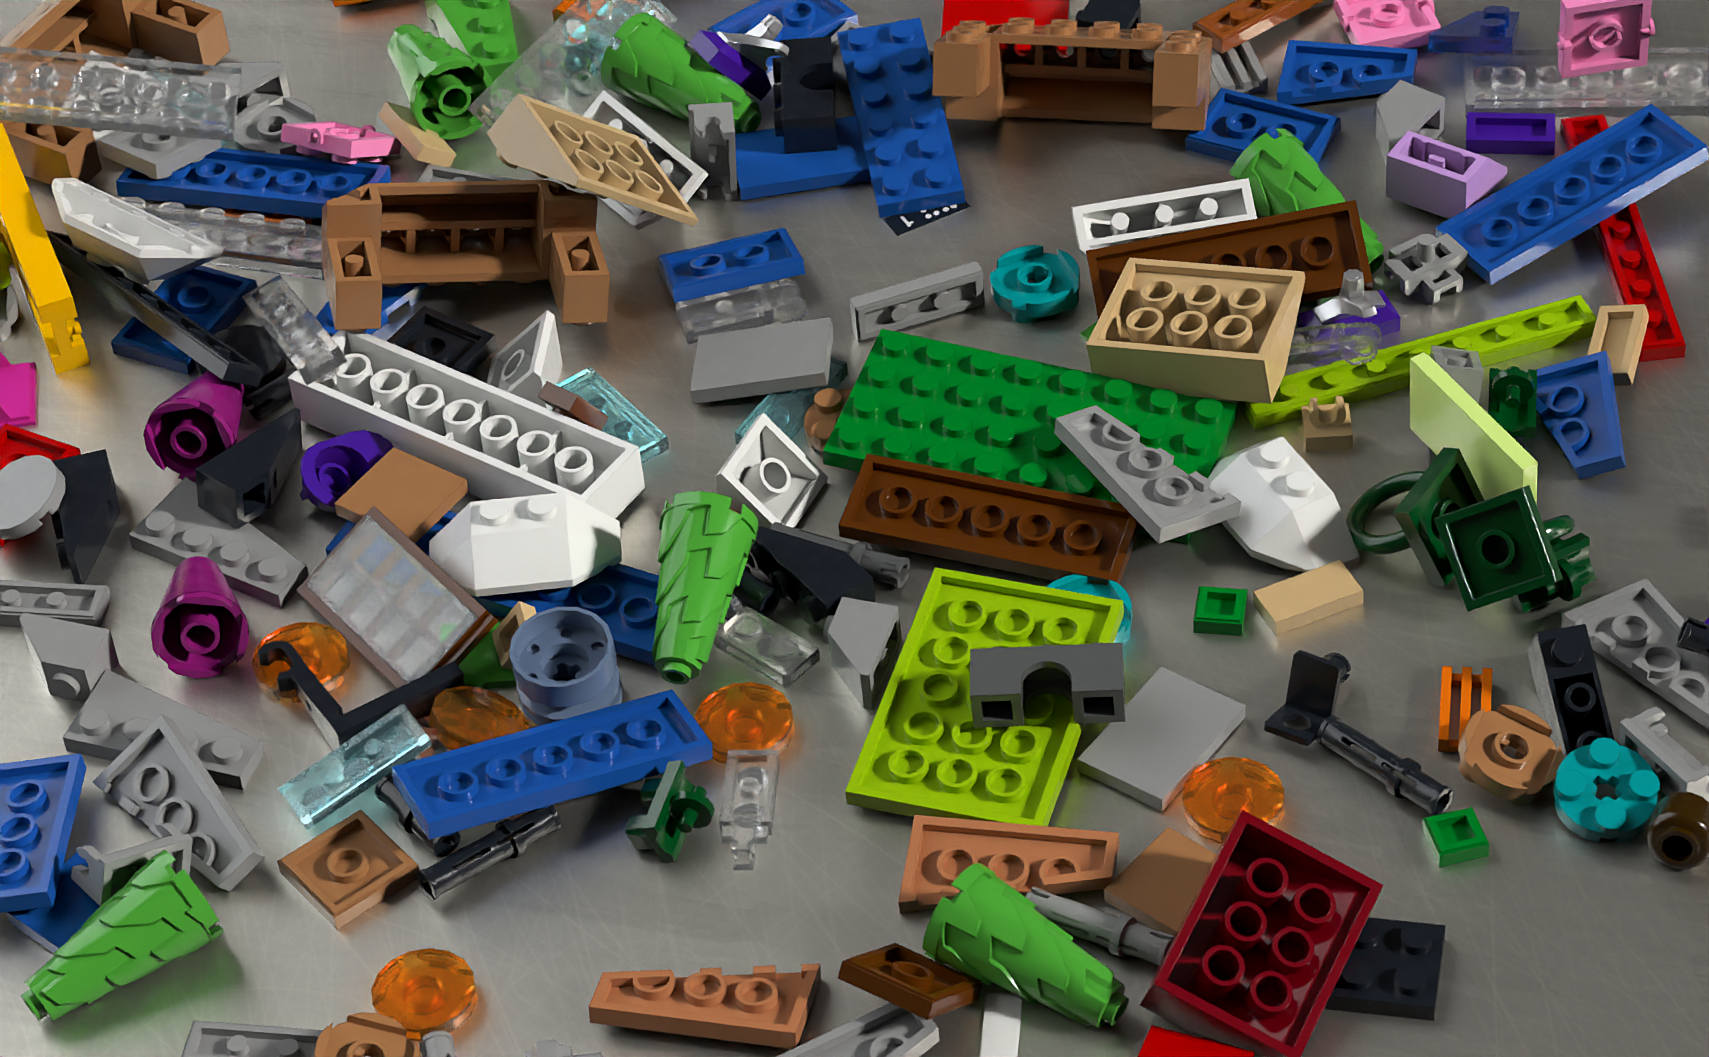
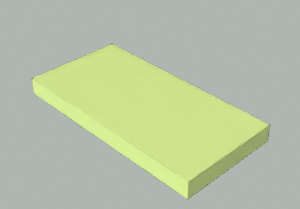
M1423 352L1410 358V429L1436 455L1444 447L1459 448L1485 500L1529 485L1534 500L1537 503L1538 462L1428 354Z

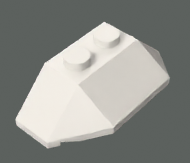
M602 90L583 115L586 118L637 135L686 203L709 175L687 155L604 90ZM600 198L638 230L665 218L664 216L611 198Z
M54 178L51 188L62 222L73 245L87 251L86 258L94 263L111 267L114 264L124 269L123 275L134 282L148 285L150 281L166 280L221 257L223 248L76 178Z
M1249 178L1071 208L1079 252L1086 258L1087 250L1257 219Z
M1283 436L1257 443L1217 461L1208 477L1211 481L1210 489L1220 496L1230 493L1241 501L1239 516L1221 523L1251 557L1284 569L1307 572L1341 560L1346 568L1359 564L1358 551L1334 492Z
M567 492L470 502L429 541V557L470 595L476 597L573 587L597 575L608 565L614 566L622 562L620 523L618 520Z

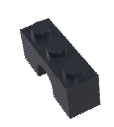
M831 36L780 40L781 43L789 47L788 56L772 58L775 110H781L774 111L775 136L784 137L785 154L837 150L834 103L835 78Z

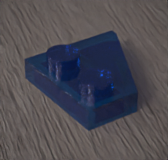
M1488 6L1483 11H1475L1430 33L1429 52L1512 54L1519 31L1520 12H1509V8L1505 6Z

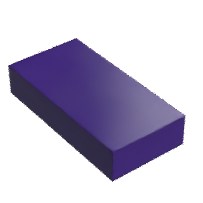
M1467 112L1466 150L1476 154L1554 155L1555 114Z

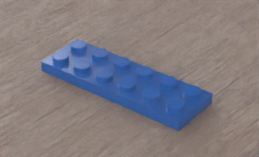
M920 18L899 20L892 23L837 32L838 46L869 168L870 181L879 218L966 203L964 187L940 96H932L933 67Z
M1649 104L1436 226V237L1448 233L1468 251L1467 266L1492 285L1709 160L1708 146L1653 104Z
M220 148L206 155L203 160L190 163L174 171L171 176L164 179H152L143 173L127 167L116 180V187L119 197L135 198L140 202L156 200L175 202L179 206L203 205L212 206L222 211L231 208L256 211V213L261 215L277 213L295 215L304 219L322 218V208L326 201L335 197H341L368 183H390L391 173L389 165L357 162V164H344L334 162L331 159Z
M673 689L393 766L392 771L394 785L430 840L440 836H449L458 831L486 823L498 822L504 818L535 809H544L550 805L570 799L593 795L599 791L630 782H639L645 778L664 773L669 761L682 760L686 766L685 768H688L693 764L713 759L712 742Z

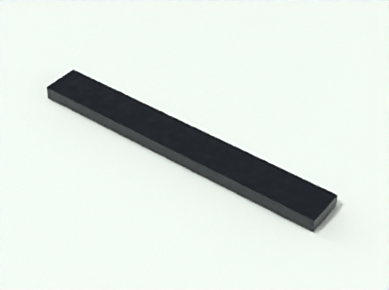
M46 230L58 262L220 379L256 387L259 386L264 373L260 367L143 284L126 278L123 275L124 271L116 265L112 264L111 267L94 263L86 258L87 251L73 245L69 235Z

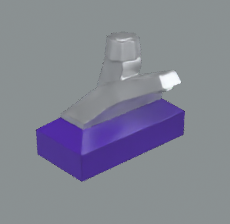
M770 14L746 34L725 33L721 31L714 33L699 30L689 42L708 64L760 101L772 89L766 73L769 70L766 64L767 58L771 56H788L789 47L781 42L773 41L783 28V25L775 16Z
M1349 269L1344 272L1339 297L1333 298L1311 310L1298 313L1297 327L1314 354L1318 355L1400 331L1401 317L1383 290L1364 291L1363 272H1360L1358 269Z

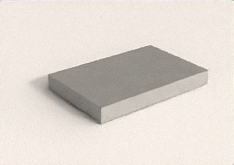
M831 317L698 336L690 385L693 404L828 385L834 333Z
M1161 666L1125 705V722H1110L1078 757V771L1163 812L1245 718V705Z

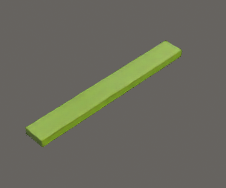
M1577 295L1286 375L1281 381L1272 404L1251 403L1247 401H1238L1254 430L1301 418V406H1308L1309 400L1317 397L1318 405L1335 404L1336 396H1342L1344 403L1351 404L1409 388L1410 358L1423 352L1430 356L1431 345L1478 351L1482 366L1485 367L1590 338L1593 335L1597 318L1582 296Z

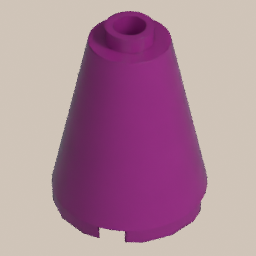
M208 370L158 405L150 414L143 433L146 450L155 464L162 470L168 467L174 472L179 473L178 479L183 480L187 477L192 482H196V468L232 447L237 442L244 397L243 384L222 380Z
M202 556L187 558L176 567L151 626L152 648L156 656L158 657L159 655L168 664V669L174 673L194 679L215 677L223 673V668L235 660L237 664L243 658L249 643L248 621L221 569L213 560Z

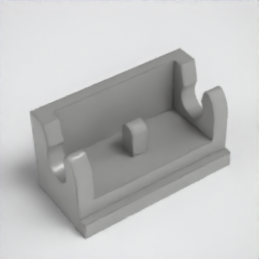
M732 102L689 104L691 160L709 174L697 189V193L700 198L705 200L708 196V187L717 185L722 187V195L725 201H737L735 127Z
M1652 707L1631 719L1627 717L1619 722L1618 744L1635 751L1651 766L1660 781L1658 795L1661 798L1675 792H1691L1709 801V764L1707 766L1701 764L1668 734V728L1664 724L1659 723L1650 726L1665 716L1661 709Z
M167 822L156 826L159 834L165 838L101 855L91 845L78 847V854L87 861L89 867L87 868L82 864L73 866L71 879L101 906L124 887L150 858L164 849L176 859V861L170 864L173 871L178 873L184 869L189 875L193 838L188 833H181L173 824Z

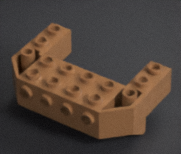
M45 0L0 39V123H3L23 175L52 185L54 178H76L87 184L102 170L92 129L59 118L91 50L123 66L139 52H143L204 73L230 51L222 11L190 0Z
M1014 17L1009 18L1007 23L986 25L984 21H960L959 26H953V29L946 31L945 35L934 42L932 96H946V119L997 121L1000 117L1005 116L1152 123V128L1205 130L1210 98L1212 38L1201 37V31H1163V24L1138 23L1137 28L1128 30L1120 29V23L1114 21H1096L1094 26L1082 28L1077 27L1076 20L1054 19L1051 20V24L1046 26L1034 25L1035 19ZM1017 44L1031 45L1030 52L1027 54L1019 52ZM1059 46H1073L1072 55H1063L1059 51ZM1101 48H1116V54L1111 58L1106 57L1102 54ZM1144 50H1155L1154 59H1148L1144 55Z
M550 180L368 183L341 197H335L326 201L322 208L321 266L335 330L359 333L367 329H381L382 286L397 287L403 283H425L431 286H441L447 282H470L476 285H484L491 281H514L527 284L535 280H549L562 323L588 326L595 322H607L610 273L596 233L597 196L587 192L582 194L569 190L562 184Z

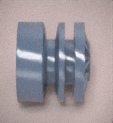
M579 607L551 608L538 612L523 622L513 635L509 651L510 661L517 683L516 687L521 709L526 722L533 728L622 703L623 688L620 681V672L616 664L617 657L613 638L607 623L595 613Z

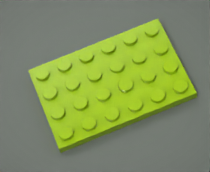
M935 567L846 787L847 804L911 817L923 815L1048 826L1085 723L1075 724L1073 704L1066 697L1058 694H1043L1035 697L1027 704L1024 712V726L974 728L970 701V649L1114 643L1124 616L1123 601Z

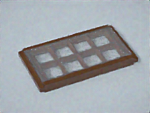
M374 505L296 590L396 688L453 661L459 665L499 622Z

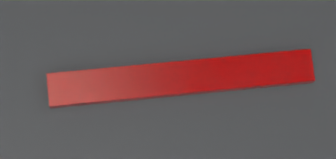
M1604 114L1561 119L1560 132L1567 151L1609 128ZM1634 202L1594 225L1593 229L1619 305H1646L1649 320L1638 362L1685 357L1686 344L1638 208Z

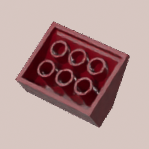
M1242 809L1227 832L1140 1006L1186 1031L1232 1046L1253 1051L1267 1057H1301L1384 885Z

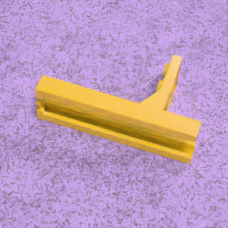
M0 123V241L5 245L11 256L12 264L56 374L91 363L84 339L81 337V326L79 321L75 322L74 319L78 315L73 296L3 123Z

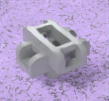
M1448 233L1437 238L1432 234H1421L1419 237L1417 236L1389 249V260L1384 262V275L1390 280L1398 279L1400 281V289L1406 295H1412L1417 292L1426 302L1433 305L1440 301V295L1448 291L1452 294L1462 291L1463 277L1458 273L1463 271L1467 265L1468 251Z

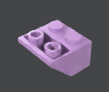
M1407 131L1386 155V197L1450 219L1487 198L1507 175V167L1476 153Z

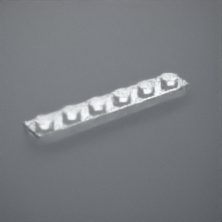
M280 274L242 296L249 311L306 385L330 379L339 371V366L347 362L336 342Z

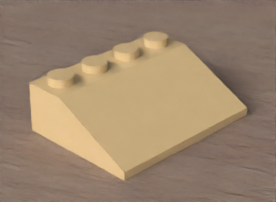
M519 93L486 133L497 148V157L511 168L517 169L519 166L532 171L543 179L550 177L563 182L570 188H581L593 192L602 199L611 198L693 227L699 221L637 135Z
M1129 258L1086 344L1091 371L1094 374L1123 379L1157 389H1169L1186 396L1272 404L1285 375L1305 283L1304 271Z

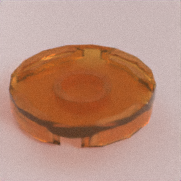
M297 622L280 627L264 637L254 650L251 664L258 688L272 699L280 701L279 696L291 698L292 703H302L295 690L279 692L276 680L279 672H285L290 669L289 665L285 661H275L270 666L260 665L258 651L265 644L273 641L290 643L329 693L337 689L344 681V673L347 668L349 669L351 662L344 637L333 627L317 622Z
M754 682L730 684L715 690L705 698L695 714L696 722L712 742L713 759L719 763L737 767L749 766L750 760L763 758V762L775 758L789 745L794 734L791 704L783 693L769 685Z
M468 686L445 689L437 695L428 719L430 728L434 727L438 731L436 738L450 750L527 730L529 727L524 713L512 701L496 692Z
M1225 757L1208 761L1195 769L1184 783L1182 795L1184 816L1188 825L1201 837L1222 844L1227 832L1242 809L1277 827L1283 818L1285 790L1279 776L1268 766L1260 762L1240 757Z
M433 948L409 951L392 959L377 974L371 988L374 1012L399 1022L407 1029L406 1037L413 1041H423L422 1038L430 1032L445 1030L451 1033L459 1029L472 1015L478 1000L474 973L465 960L450 951Z

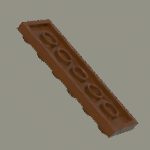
M1356 200L1086 251L1098 320L1129 258L1304 271L1305 283L1300 303L1339 296L1344 272L1349 269H1358L1360 272H1363L1364 291L1373 289V280Z
M866 454L838 524L839 536L841 538L1054 581L1069 575H1083L1088 577L1089 583L1108 586V580L1121 584L1141 526L1121 503L872 454Z

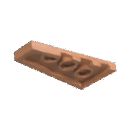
M914 815L898 900L900 913L936 909L943 896L951 901L960 892L951 884L965 869L975 863H981L993 870L997 877L1025 897L1028 892H1031L1032 887L1040 888L1053 895L1105 889L1115 878L1120 845L1119 833Z
M801 964L802 972L776 973L775 965L753 966V974L722 975L721 967L700 968V972L694 973L689 977H675L671 969L603 972L588 1006L590 1023L793 1049L798 1046L821 981L820 964Z

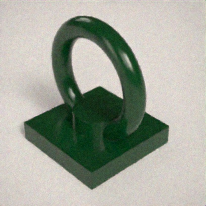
M1444 447L1426 471L1401 473L1387 478L1367 490L1350 508L1345 522L1357 550L1368 554L1383 555L1399 552L1411 547L1430 585L1447 586L1454 573L1434 518L1485 501L1460 449ZM1409 491L1393 512L1402 528L1401 531L1387 535H1372L1365 532V521L1376 507L1393 496Z
M1529 485L1434 518L1467 612L1563 579L1550 541L1572 532L1575 526L1574 520L1569 515H1560L1542 521Z

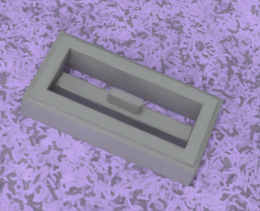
M1248 40L1224 52L1234 75H1236L1241 84L1235 86L1218 51L1212 48L1211 68L1221 88L1244 94L1268 90V77ZM1234 48H1237V50H1238V52H1239V54H1240V56H1241V58H1242V60H1243V62H1244L1246 68L1248 69V71H1249V73H1250V75H1251V77H1252V79H1253L1254 82H1251V79L1249 78V76H1248V74H1247V72H1246V70H1245V68H1244V66H1243V64H1242V62H1241V60H1240V58H1239V56H1238V54L1236 53V51H1235Z

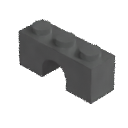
M1122 643L970 649V701L974 728L1024 726V712L1027 704L1035 697L1043 694H1058L1070 700L1073 704L1075 724L1125 722V673Z

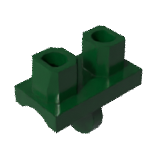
M1516 366L1508 367L1503 371L1498 368H1490L1488 414L1512 437L1524 436V441L1526 438H1535L1537 370L1528 369L1523 371Z
M1578 533L1565 540L1561 538L1551 540L1550 544L1563 579L1513 596L1515 609L1524 614L1558 597L1567 602L1580 597L1581 587L1596 580V574L1589 558L1591 544L1588 536Z
M682 760L669 761L662 778L645 780L641 789V802L648 813L647 815L630 816L625 828V833L635 849L654 848L662 863L676 862L687 833H690L693 828L707 827L711 823L715 812L712 802L706 797V790L701 786H694L686 778L684 773L686 766Z

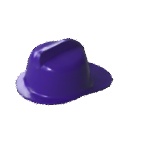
M360 430L348 432L309 447L301 458L300 473L303 489L300 497L302 501L309 500L320 510L329 513L336 512L334 503L385 456L394 445L378 433Z

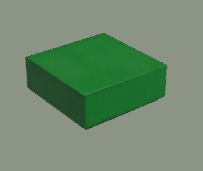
M1199 586L1193 619V633L1243 636L1248 589Z
M1472 807L1423 818L1422 831L1439 868L1489 856V842Z

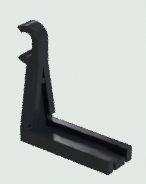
M273 641L265 644L258 651L260 665L270 666L275 661H285L289 665L290 669L285 672H279L276 679L279 692L295 690L343 766L386 746L394 733L406 725L407 730L412 726L418 725L417 719L427 716L449 715L469 705L468 698L466 697V684L463 681L465 680L464 673L456 662L453 661L343 714L341 706L311 672L290 643Z

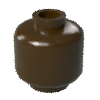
M1675 792L1666 795L1656 804L1646 832L1647 846L1652 855L1663 865L1674 869L1689 870L1702 865L1709 858V801L1704 797L1691 792Z

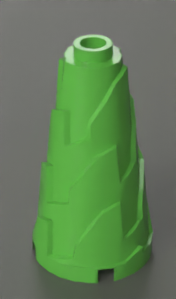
M647 12L638 13L623 23L614 34V37L622 42L617 51L607 46L601 65V79L606 88L649 108L662 109L688 122L689 104L732 102L735 134L756 131L762 119V114L759 112V104L747 96L739 85L708 64L697 51L688 46L689 41L664 25L656 17Z
M404 24L394 29V33L387 44L388 54L400 75V83L407 93L408 103L411 106L409 109L416 122L424 131L427 132V128L437 132L442 139L454 140L466 137L485 124L482 117L487 110L492 113L495 102V87L492 78L485 68L469 58L457 47L453 49L444 39L436 38L430 32L425 33L414 24Z
M1276 129L1280 136L1274 139L1266 132L1254 140L1238 157L1229 172L1236 180L1249 178L1256 216L1258 218L1347 202L1336 186L1321 172L1317 162L1303 148L1304 143L1286 129ZM1359 216L1372 275L1380 268L1384 261V255L1382 254L1384 248L1383 244L1377 240L1379 236Z
M704 491L682 492L674 494L672 505L668 503L667 499L663 507L659 530L662 531L658 562L661 563L655 603L659 607L652 655L655 668L661 672V677L669 683L687 684L690 679L699 676L703 663H708L718 627L724 623L734 588L739 587L751 547L756 542L759 527L757 517L744 504H742L740 514L731 510L732 498Z
M164 849L150 858L124 887L101 905L83 926L54 952V957L24 982L28 990L20 996L38 1021L47 1015L53 1022L84 1003L90 1004L123 985L141 979L178 957L212 943L224 934L223 928L216 925L219 919L186 871L184 869L178 873L173 871L170 864L176 861V859Z
M981 863L969 866L954 880L951 885L960 890V892L951 901L944 896L939 901L924 934L922 949L927 951L924 954L989 986L993 982L1034 1005L1040 1002L1085 1026L1093 1025L1100 1028L1106 1022L1113 1026L1120 1020L1129 1003V998L1124 996V984L1113 977L1114 972L1072 942L1074 937L1034 909L1036 905L997 877L993 870Z

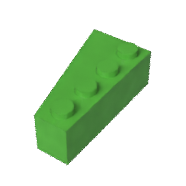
M424 0L426 13L431 22H435L440 37L453 49L457 47L469 58L478 62L492 78L495 87L494 106L511 103L518 93L525 95L508 0Z

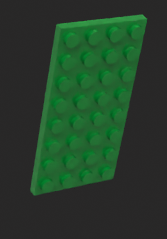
M881 329L823 449V464L860 472L866 454H872L1120 503L1054 433L1056 418L1096 405L1139 433L1140 443L1146 447L1162 448L1174 456L1173 464L1189 475L1196 471L1208 479L1225 449L1237 417V404L1213 398L1186 396L1169 389H1157L1123 379ZM1140 526L1138 534L1151 536L1142 526ZM1192 532L1169 541L1188 545Z

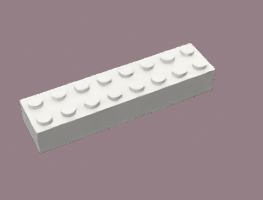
M339 330L288 377L294 407L300 409L302 421L337 436L360 430L378 433L388 439L395 448L467 479L468 493L484 500L567 492L616 519L645 489L638 446L365 332L353 333Z

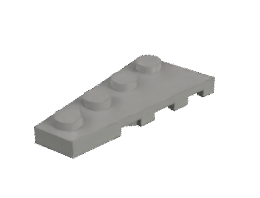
M1095 405L1056 418L1054 433L1158 544L1239 516L1241 507L1239 499L1230 493L1220 496L1210 489L1211 481L1196 471L1190 475L1173 464L1174 456L1162 448L1146 447L1140 443L1139 433Z
M187 477L129 534L133 549L178 566L183 560L194 556L209 558L219 566L231 589L281 609L297 593L296 590L309 577L306 564L251 524L247 523L237 529L198 507L197 485Z
M1647 578L1562 613L1561 628L1586 624L1591 647L1594 651L1709 729V657L1676 646L1678 635L1685 619Z
M108 669L105 670L63 736L66 751L114 761L162 714L173 719L216 784L244 790L264 756L261 741Z
M160 714L92 782L102 791L115 798L118 804L127 812L145 823L149 830L160 839L165 837L159 834L156 826L167 822L173 824L181 833H188L193 838L191 865L219 888L230 892L265 857L173 719Z
M888 1003L777 1057H920L939 1042V1031L932 1019L927 1020L899 1006Z

